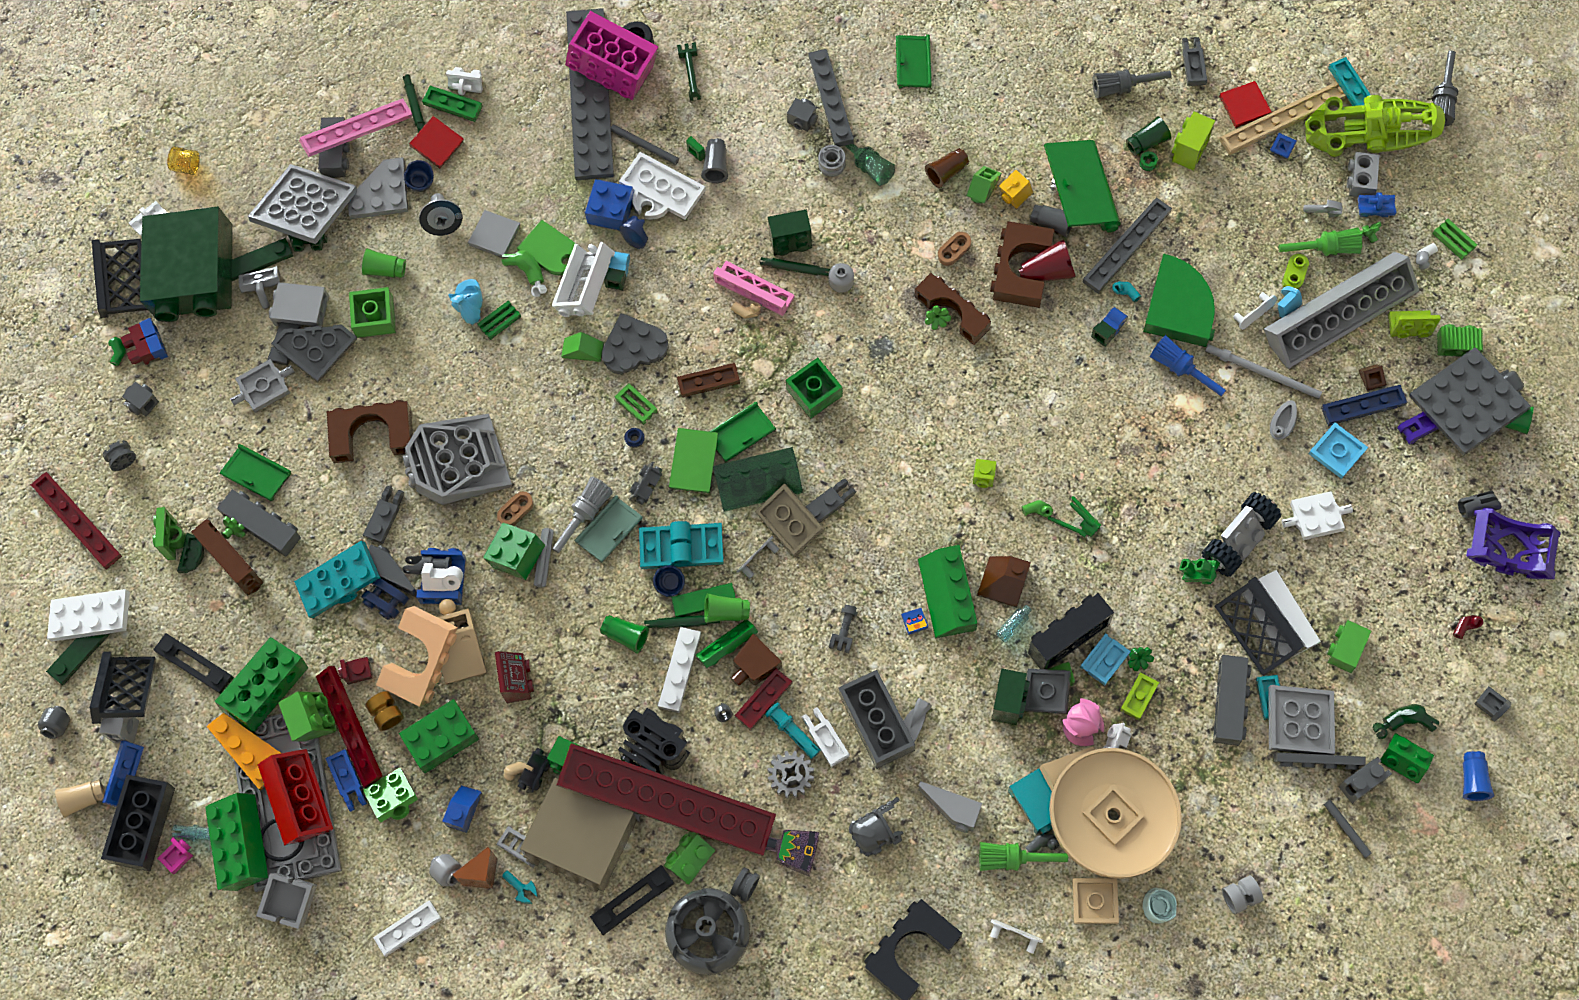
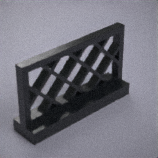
M141 238L100 242V239L91 240L97 309L100 318H108V314L147 310L143 304L133 305L130 302L136 295L140 297V286L135 290L128 285L134 278L140 281ZM137 245L138 250L133 255L125 251L129 246ZM106 248H116L119 251L111 257L106 253ZM122 253L129 257L123 265L116 260ZM132 261L139 264V268L135 272L127 268ZM112 263L120 267L115 274L108 271V267ZM123 271L131 275L125 282L118 278ZM114 280L121 284L116 292L109 288V285ZM125 288L133 292L127 299L119 295ZM116 297L123 301L119 307L111 308V302Z
M1253 577L1246 585L1214 606L1263 676L1297 653L1307 649L1304 642L1257 577ZM1248 589L1253 594L1252 604L1240 602L1242 593ZM1227 603L1236 604L1234 616L1226 615L1221 607ZM1239 605L1251 607L1249 619L1237 617ZM1254 607L1262 608L1266 612L1264 621L1252 619ZM1268 617L1273 623L1267 622ZM1237 619L1248 621L1246 633L1236 630ZM1252 622L1263 624L1261 636L1250 634ZM1267 625L1275 626L1278 629L1276 639L1264 637ZM1280 634L1285 640H1280ZM1249 637L1261 639L1259 651L1251 650L1247 646ZM1264 639L1276 641L1274 654L1262 652ZM1279 642L1287 643L1292 651L1285 656L1278 655ZM1261 654L1273 656L1272 664L1266 669L1260 664Z
M111 651L102 653L89 707L92 724H101L102 718L145 717L156 664L155 656L112 657ZM120 664H126V665H127L126 667H124V668H122V669H119V668L116 667V665H120ZM141 664H149L143 669L138 667ZM131 670L136 671V673L131 676H128L126 674ZM120 676L124 679L119 683L113 681ZM142 676L145 678V680L140 683L135 681L136 679ZM129 683L133 685V687H131L128 690H125L123 688ZM138 690H140L141 692H143L141 695H139V696H137V697H135L134 695H132L133 693L137 692ZM115 691H119L121 693L116 697H112L110 695ZM126 697L130 699V701L125 704L119 702L125 699ZM136 704L140 707V710L129 709ZM113 705L118 707L115 710H106Z

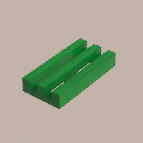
M508 300L477 323V325L488 339L491 340L518 320L521 314ZM513 313L511 317H509L507 320L501 323L506 317ZM500 324V325L497 326L495 329H493L491 332H488V331H489L490 329H492L494 326Z

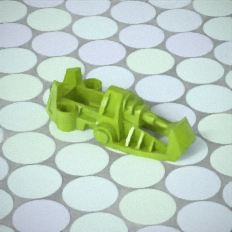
M1379 95L1367 96L1364 98V105L1343 107L1342 100L1333 96L1328 98L1305 122L1306 142L1321 151L1327 152L1332 157L1340 156L1344 148L1360 143H1366L1367 151L1371 153L1406 149L1438 138L1444 129L1445 114L1443 109L1434 103L1408 99H1382ZM1334 105L1338 107V110L1331 111L1328 107ZM1339 117H1346V120H1344L1345 132L1327 133L1325 121H1337ZM1421 120L1423 124H1429L1430 130H1400L1401 122ZM1315 125L1318 126L1319 129H1317L1316 131H1312L1309 127ZM1336 142L1339 143L1341 146L1339 148H1333L1331 144Z

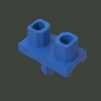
M1377 192L1376 195H1359L1358 209L1360 217L1395 216V195H1383L1382 192Z

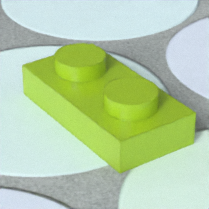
M1140 672L1120 711L1140 720L1159 682Z

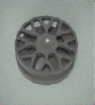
M123 440V443L117 441L109 445L110 449L108 451L104 450L103 458L106 462H109V467L112 471L123 470L135 461L136 454L134 451H131V446L127 441Z

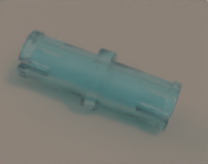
M194 824L193 826L174 825L172 828L173 831H181V833H172V838L191 839L192 842H197L198 840L210 841L208 827H199V825Z

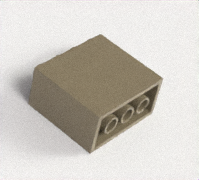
M554 778L520 848L524 854L523 857L532 865L538 866L539 863L542 864L550 873L558 875L559 872L566 876L565 879L575 884L578 881L582 882L588 890L595 893L598 890L604 892L637 822L635 814L630 810L556 786L558 779Z

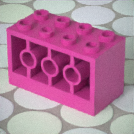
M590 11L569 43L565 65L571 70L577 71L588 79L594 80L605 88L611 89L622 97L633 101L653 69L658 46Z

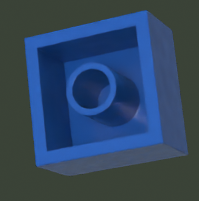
M595 179L585 210L587 224L620 231V225L629 219L633 207V187Z

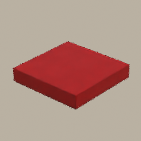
M1256 81L1222 92L1219 95L1235 128L1272 113Z
M432 116L412 139L409 146L440 169L463 143L464 138Z

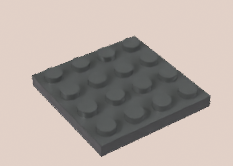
M1476 347L1409 394V397L1463 456L1531 408V405Z

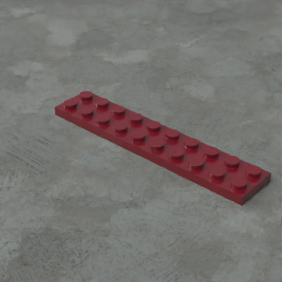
M573 743L569 746L556 784L558 787L630 810L759 856L764 855L776 817L775 813Z

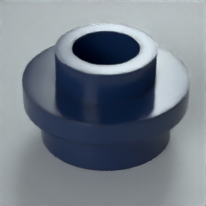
M631 428L625 433L624 440L629 447L637 448L644 443L645 436L639 428ZM633 436L638 437L636 441L631 440Z

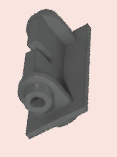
M651 462L648 465L645 464L639 472L641 476L639 481H635L629 490L631 493L628 498L629 500L635 497L637 498L636 502L641 505L648 501L653 489L647 486L648 483L655 487L662 476V469L660 467H652L655 462Z

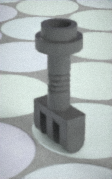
M845 605L841 609V613L844 614L842 627L839 635L832 633L829 648L833 649L835 641H837L838 651L842 650L844 643L847 644L845 652H850L853 639L847 637L852 617H857L858 614L856 607Z

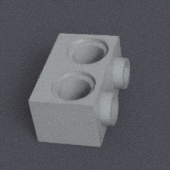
M1356 152L1353 159L1349 160L1348 171H1351V176H1348L1346 185L1347 188H1350L1349 196L1375 195L1378 184L1380 155Z

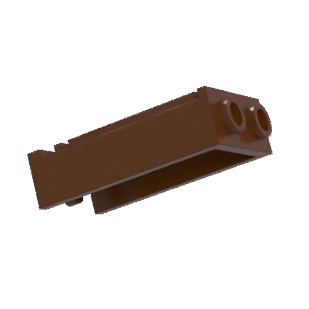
M208 518L191 531L247 596L260 589L264 582Z

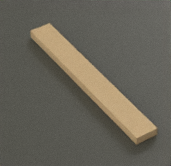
M1335 82L1221 136L1219 141L1227 153L1232 155L1309 118L1330 97H1338L1342 102L1348 98L1339 84Z

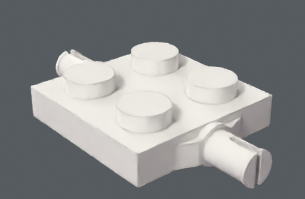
M1331 491L1291 500L1290 505L1293 517L1282 519L1283 528L1296 526L1303 540L1344 531L1345 527L1341 515L1353 513V508L1351 504L1339 507Z

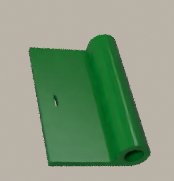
M1094 140L1045 143L1044 148L1068 227L1100 224L1102 230L1108 233L1118 230L1121 222L1096 142Z

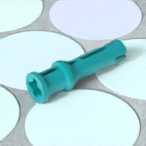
M777 702L766 712L765 716L767 718L770 717L778 726L777 729L784 731L812 760L821 749L793 722V717L791 715L788 716L780 707L781 704Z

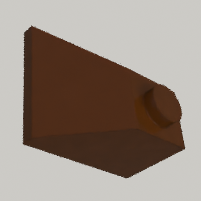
M989 556L977 596L1017 608L1031 562L1013 556Z

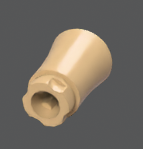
M100 779L72 787L55 789L57 804L64 818L88 806L97 804L98 801L103 800L105 795V789Z

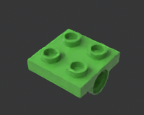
M165 507L156 508V515L153 517L154 527L156 528V535H153V545L167 560H176V549L184 546L186 534L177 526L176 519ZM179 534L176 539L172 540L174 535Z
M401 768L396 769L363 790L380 823L389 817L395 820L405 818L410 810L408 806L418 800Z

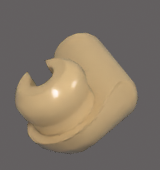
M516 762L505 767L503 776L506 780L512 781L515 775L523 772L524 768L530 771L533 768L526 765V763Z

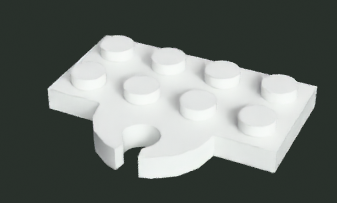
M639 152L619 181L622 185L633 187V207L638 215L642 213L641 209L644 205L652 206L645 213V219L648 220L661 218L668 211L686 220L706 191L704 185Z

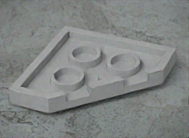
M403 157L383 160L357 188L356 194L348 203L350 219L408 212L407 187L404 181L405 161Z

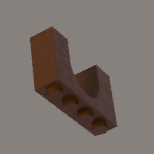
M1007 221L1006 228H1002L1000 240H1004L1003 246L999 245L997 257H1000V262L995 263L994 275H997L996 281L992 280L990 292L994 293L993 300L1040 308L1045 282L1017 276L1010 269L1009 261L1018 253L1032 252L1039 254L1052 246L1055 229Z
M396 400L393 403L357 405L349 409L335 408L333 411H327L329 457L333 463L354 461V434L361 425L371 421L382 422L388 426L390 449L394 456L405 454V447L413 436L411 408L408 402Z

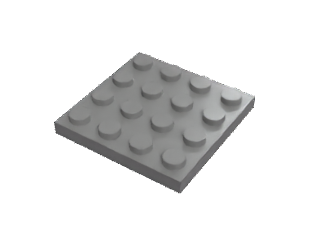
M290 164L248 215L250 222L316 244L356 194L357 188L355 185Z

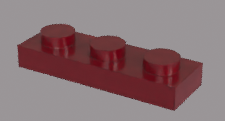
M776 668L734 715L735 718L749 730H752L793 682Z

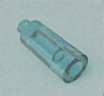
M1027 605L1022 609L1018 608L999 628L996 635L1003 642L1008 643L1029 619L1028 614L1032 611L1031 608Z

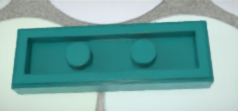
M1347 57L1329 64L1328 69L1352 106L1364 105V98L1371 94Z

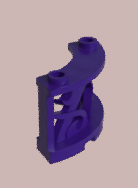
M1492 508L1474 511L1476 523L1472 548H1467L1466 554L1470 560L1483 567L1487 566V564L1496 567V572L1511 576L1516 572L1527 574L1526 578L1555 579L1556 571H1554L1558 539L1561 533L1552 524L1520 522L1505 517ZM1514 535L1527 550L1517 553L1513 559L1507 558L1504 547L1497 542L1499 539ZM1537 537H1550L1548 548L1538 549L1537 547L1541 546L1546 540L1539 541ZM1497 549L1500 555L1495 553L1494 551ZM1547 553L1546 563H1544L1541 554ZM1522 556H1527V557L1525 558V559L1527 560V562L1521 561L1520 558H1521Z

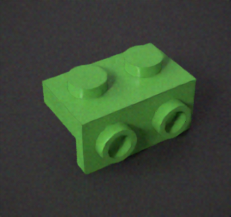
M689 832L680 839L676 850L669 853L666 857L664 867L689 885L715 852V849L699 835Z

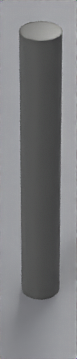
M1331 799L1323 805L1364 858L1372 854Z

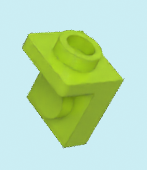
M976 459L973 484L980 488L993 487L997 461Z

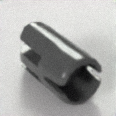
M1493 490L1461 498L1458 501L1459 512L1461 514L1466 513L1462 515L1465 519L1474 517L1475 510L1492 508L1497 511L1502 508Z

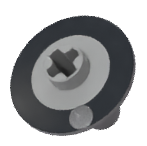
M440 193L432 195L431 202L426 204L419 214L421 227L429 234L436 236L453 233L460 227L463 219L460 207L452 201L445 200L444 196Z

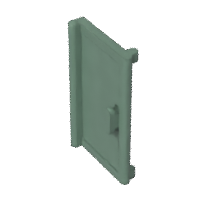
M615 495L574 541L602 563L640 522L643 516Z

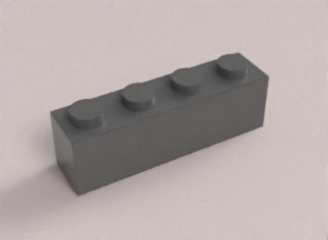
M232 489L217 507L218 511L224 517H229L230 520L232 517L235 518L237 525L242 524L245 531L287 557L301 539L297 533L298 528L289 522L287 524L281 521L282 518L276 513L272 512L270 514L266 512V507L257 501L255 503L249 500L250 497L244 492L240 491L237 493Z
M1222 655L1219 660L1213 743L1239 746L1242 740L1246 739L1247 727H1243L1244 719H1247L1248 706H1245V698L1249 697L1250 686L1246 685L1247 678H1250L1251 665H1248V658Z

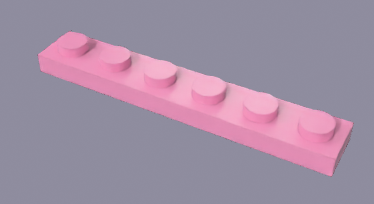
M402 98L302 136L299 142L308 157L409 119L412 113Z

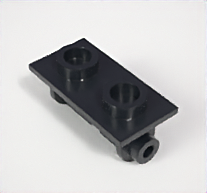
M539 748L532 751L526 764L533 768L532 771L524 768L517 781L519 783L517 787L525 790L526 787L528 788L526 793H533L534 790L537 791L542 784V779L540 778L543 772H547L550 768L547 760L549 754L544 756V751Z

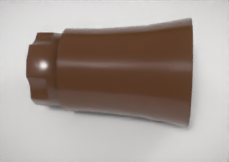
M958 148L944 157L927 164L925 172L934 186L942 188L948 180L963 170L970 161L966 152Z

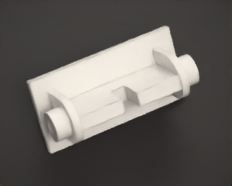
M1125 723L1113 724L1108 730V739L1103 748H1119V746L1127 748L1132 735L1130 733L1131 729L1125 727Z

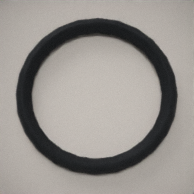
M276 819L267 822L261 829L262 841L265 831L272 824L277 823ZM304 841L299 843L297 849L292 854L285 857L272 856L264 848L265 857L277 862L290 860L301 851Z

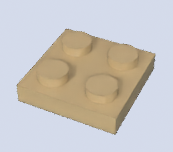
M1116 878L1072 879L1074 924H1119Z

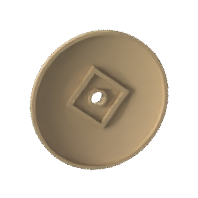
M1096 749L1074 759L1057 778L1051 793L1049 807L1054 834L1067 855L1084 869L1108 878H1132L1156 868L1173 850L1181 829V806L1176 790L1169 778L1156 764L1146 757L1125 749ZM1108 811H1116L1119 819L1116 821L1111 820L1108 817Z

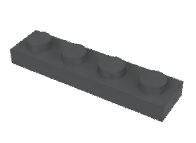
M1274 753L1273 762H1280L1281 767H1293V763H1302L1303 768H1315V764H1323L1325 769H1337V765H1345L1347 770H1359V766L1366 765V757Z

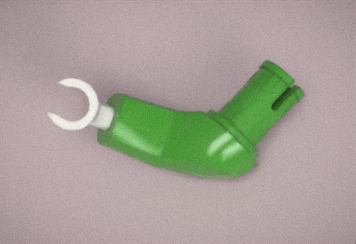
M519 250L516 254H503L502 257L507 258L502 259L504 266H518L525 272L529 283L535 285L531 289L534 297H539L540 294L546 293V286L541 285L544 282L541 267L529 252Z

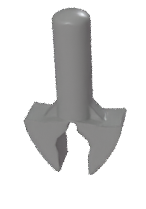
M1327 200L1326 205H1304L1303 211L1305 213H1328L1329 218L1341 215L1343 207L1340 202Z

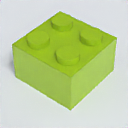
M1193 111L1191 117L1185 119L1182 132H1179L1176 136L1175 145L1171 152L1174 154L1172 162L1194 171L1210 140L1215 120Z

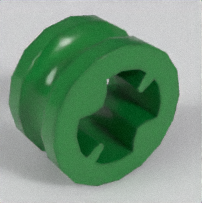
M1144 152L1140 157L1139 165L1145 171H1152L1157 166L1158 157L1154 152ZM1147 159H1151L1150 164L1146 163Z

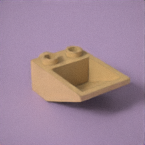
M450 599L441 601L439 611L444 616L438 617L458 627L455 633L457 635L456 641L450 646L448 651L449 659L441 669L446 685L487 674L472 614L469 609L455 612L456 605ZM463 624H467V625H468V627H461V626H462Z

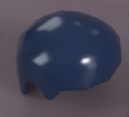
M416 160L407 165L404 181L409 189L423 192L429 189L433 183L434 172L431 165L427 162Z
M671 565L659 568L653 577L654 588L660 595L665 597L678 595L685 585V576L681 570Z

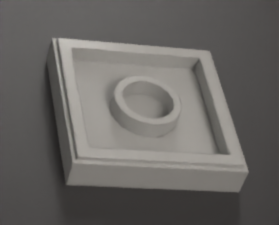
M484 210L468 244L469 246L502 257L503 254H507L521 225L519 222Z

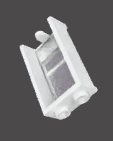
M600 242L598 248L589 244L587 249L590 252H586L578 244H574L552 307L561 316L593 315L592 310L606 276L608 265L611 262L610 259L615 255V252L605 243Z

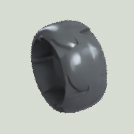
M703 888L687 893L674 904L666 922L665 937L672 956L686 970L699 975H716L731 969L741 960L748 947L750 924L743 906L732 895L715 888ZM697 907L703 908L704 916L697 920L696 930L683 929L685 917ZM723 910L733 921V940L718 935L715 922L722 915ZM704 926H711L709 928L710 932L705 933L704 930L701 932ZM699 938L705 942L712 941L713 948L718 956L701 958L692 954L687 948Z

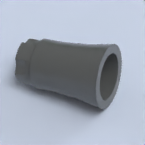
M710 139L707 142L704 166L701 173L702 179L706 182L722 183L728 179L727 149L725 141L722 139Z
M1046 205L1034 206L1030 222L1037 224L1039 227L1055 229L1054 232L1066 238L1068 237L1072 227H1068L1062 209Z

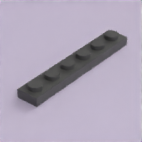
M827 49L809 52V61L834 145L841 147L854 144V138Z
M1156 197L1083 278V283L1096 293H1099L1171 213L1172 208Z

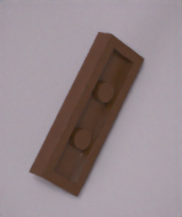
M735 363L677 377L682 398L740 384Z

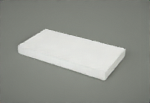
M1277 570L1259 578L1262 585L1306 645L1307 649L1304 651L1318 645L1321 641ZM1248 589L1242 593V596L1246 603L1252 604L1253 594ZM1254 607L1253 615L1259 621H1264L1266 612L1262 608ZM1268 617L1267 622L1273 623ZM1267 625L1266 636L1276 639L1278 629L1275 626ZM1280 634V640H1285ZM1269 640L1272 646L1275 648L1276 641ZM1279 642L1278 655L1285 656L1292 651L1287 643Z

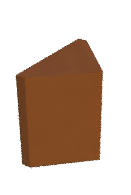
M487 847L452 875L462 886L493 889L498 858Z

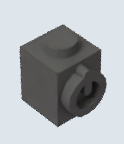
M795 98L787 112V123L793 125L796 129H803L808 132L811 125L814 126L817 122V107L808 99L800 100Z
M136 381L125 390L122 396L125 400L123 405L137 416L141 413L146 417L159 401L152 394L153 390L146 384L141 386Z

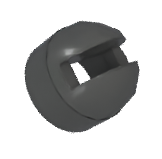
M721 703V705L716 706L714 709V714L719 722H726L733 715L731 708L726 703Z

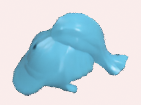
M468 279L458 284L455 294L449 293L448 296L452 301L454 309L461 313L462 319L466 323L473 325L481 319L480 309L483 298L479 283L475 279Z

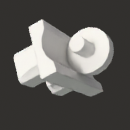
M455 67L453 71L448 70L446 73L448 89L458 90L459 95L463 96L466 91L481 93L483 90L480 70L466 73L462 68Z
M155 201L146 209L143 207L139 209L141 213L131 220L129 224L142 237V216L167 212Z

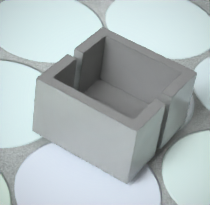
M276 872L270 873L256 916L274 922L280 921V924L297 929L303 928L317 884L300 879L294 880L293 877Z

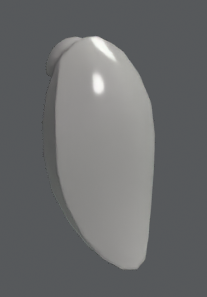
M1293 400L1285 402L1272 417L1270 434L1274 439H1285L1291 434L1296 425L1297 406Z

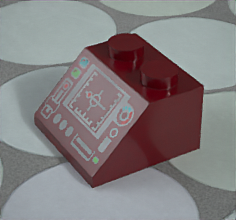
M495 652L500 693L506 703L532 699L531 692H534L533 680H529L528 672H531L530 660H526L523 653Z

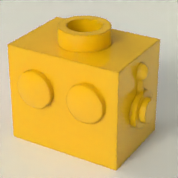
M1017 170L999 185L1002 193L1001 198L1007 204H1012L1016 209L1033 194L1030 182Z

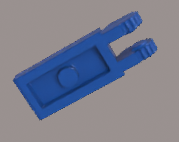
M344 749L327 757V764L349 811L355 810L353 801L349 796L353 792H356L362 806L366 805L367 801L361 790L362 786L347 750Z

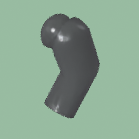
M1040 834L1025 848L1029 853H1036L1041 847L1055 850L1058 848L1059 842L1056 840V836L1052 834Z

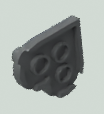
M620 313L603 347V362L611 372L624 375L625 372H630L633 369L636 370L640 364L650 365V363H655L658 360L661 361L667 355L669 348L667 335L656 326Z

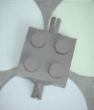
M269 359L235 378L240 388V394L230 398L234 406L245 400L256 413L290 394L285 385L284 378L295 372L291 365L280 371Z

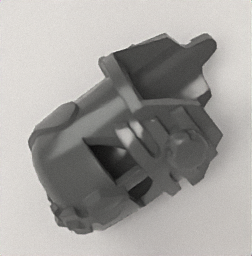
M898 797L858 818V820L852 821L849 825V833L852 834V839L855 840L861 854L863 853L868 857L876 855L882 851L881 846L885 844L888 846L892 843L896 845L902 841L901 835L904 834L903 831L892 833L882 815L895 808L894 804L900 801ZM877 841H884L883 843H881V844H879V845H878V843H877Z

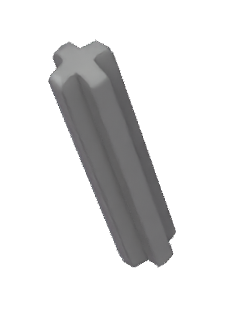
M544 528L541 531L540 539L545 544V547L537 559L534 586L538 588L545 587L547 582L554 531L550 528Z

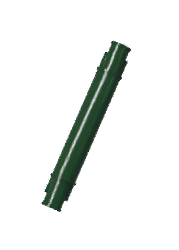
M406 74L402 77L405 84L404 89L415 127H417L419 133L424 127L425 122L411 76Z
M761 257L760 265L816 276H829V273L826 272H829L830 269L820 267V265Z
M704 615L644 620L645 626L657 629L720 624V621L706 623Z

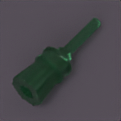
M855 144L845 145L854 154L855 166L860 168L862 172L867 173L877 185L887 184L894 175L895 164L881 157L872 147L859 148Z

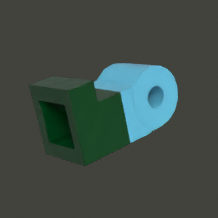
M614 251L615 255L610 259L611 262L604 278L606 288L623 291L628 274L630 254Z

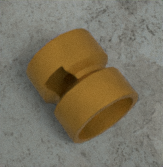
M389 691L380 692L365 703V707L370 715L375 716L374 722L380 731L393 728L404 718L399 707L394 706L395 700Z

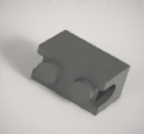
M1379 757L1373 759L1338 786L1352 804L1392 775L1389 770L1384 771V768L1379 764L1381 762ZM1350 784L1357 793L1354 794L1348 785Z

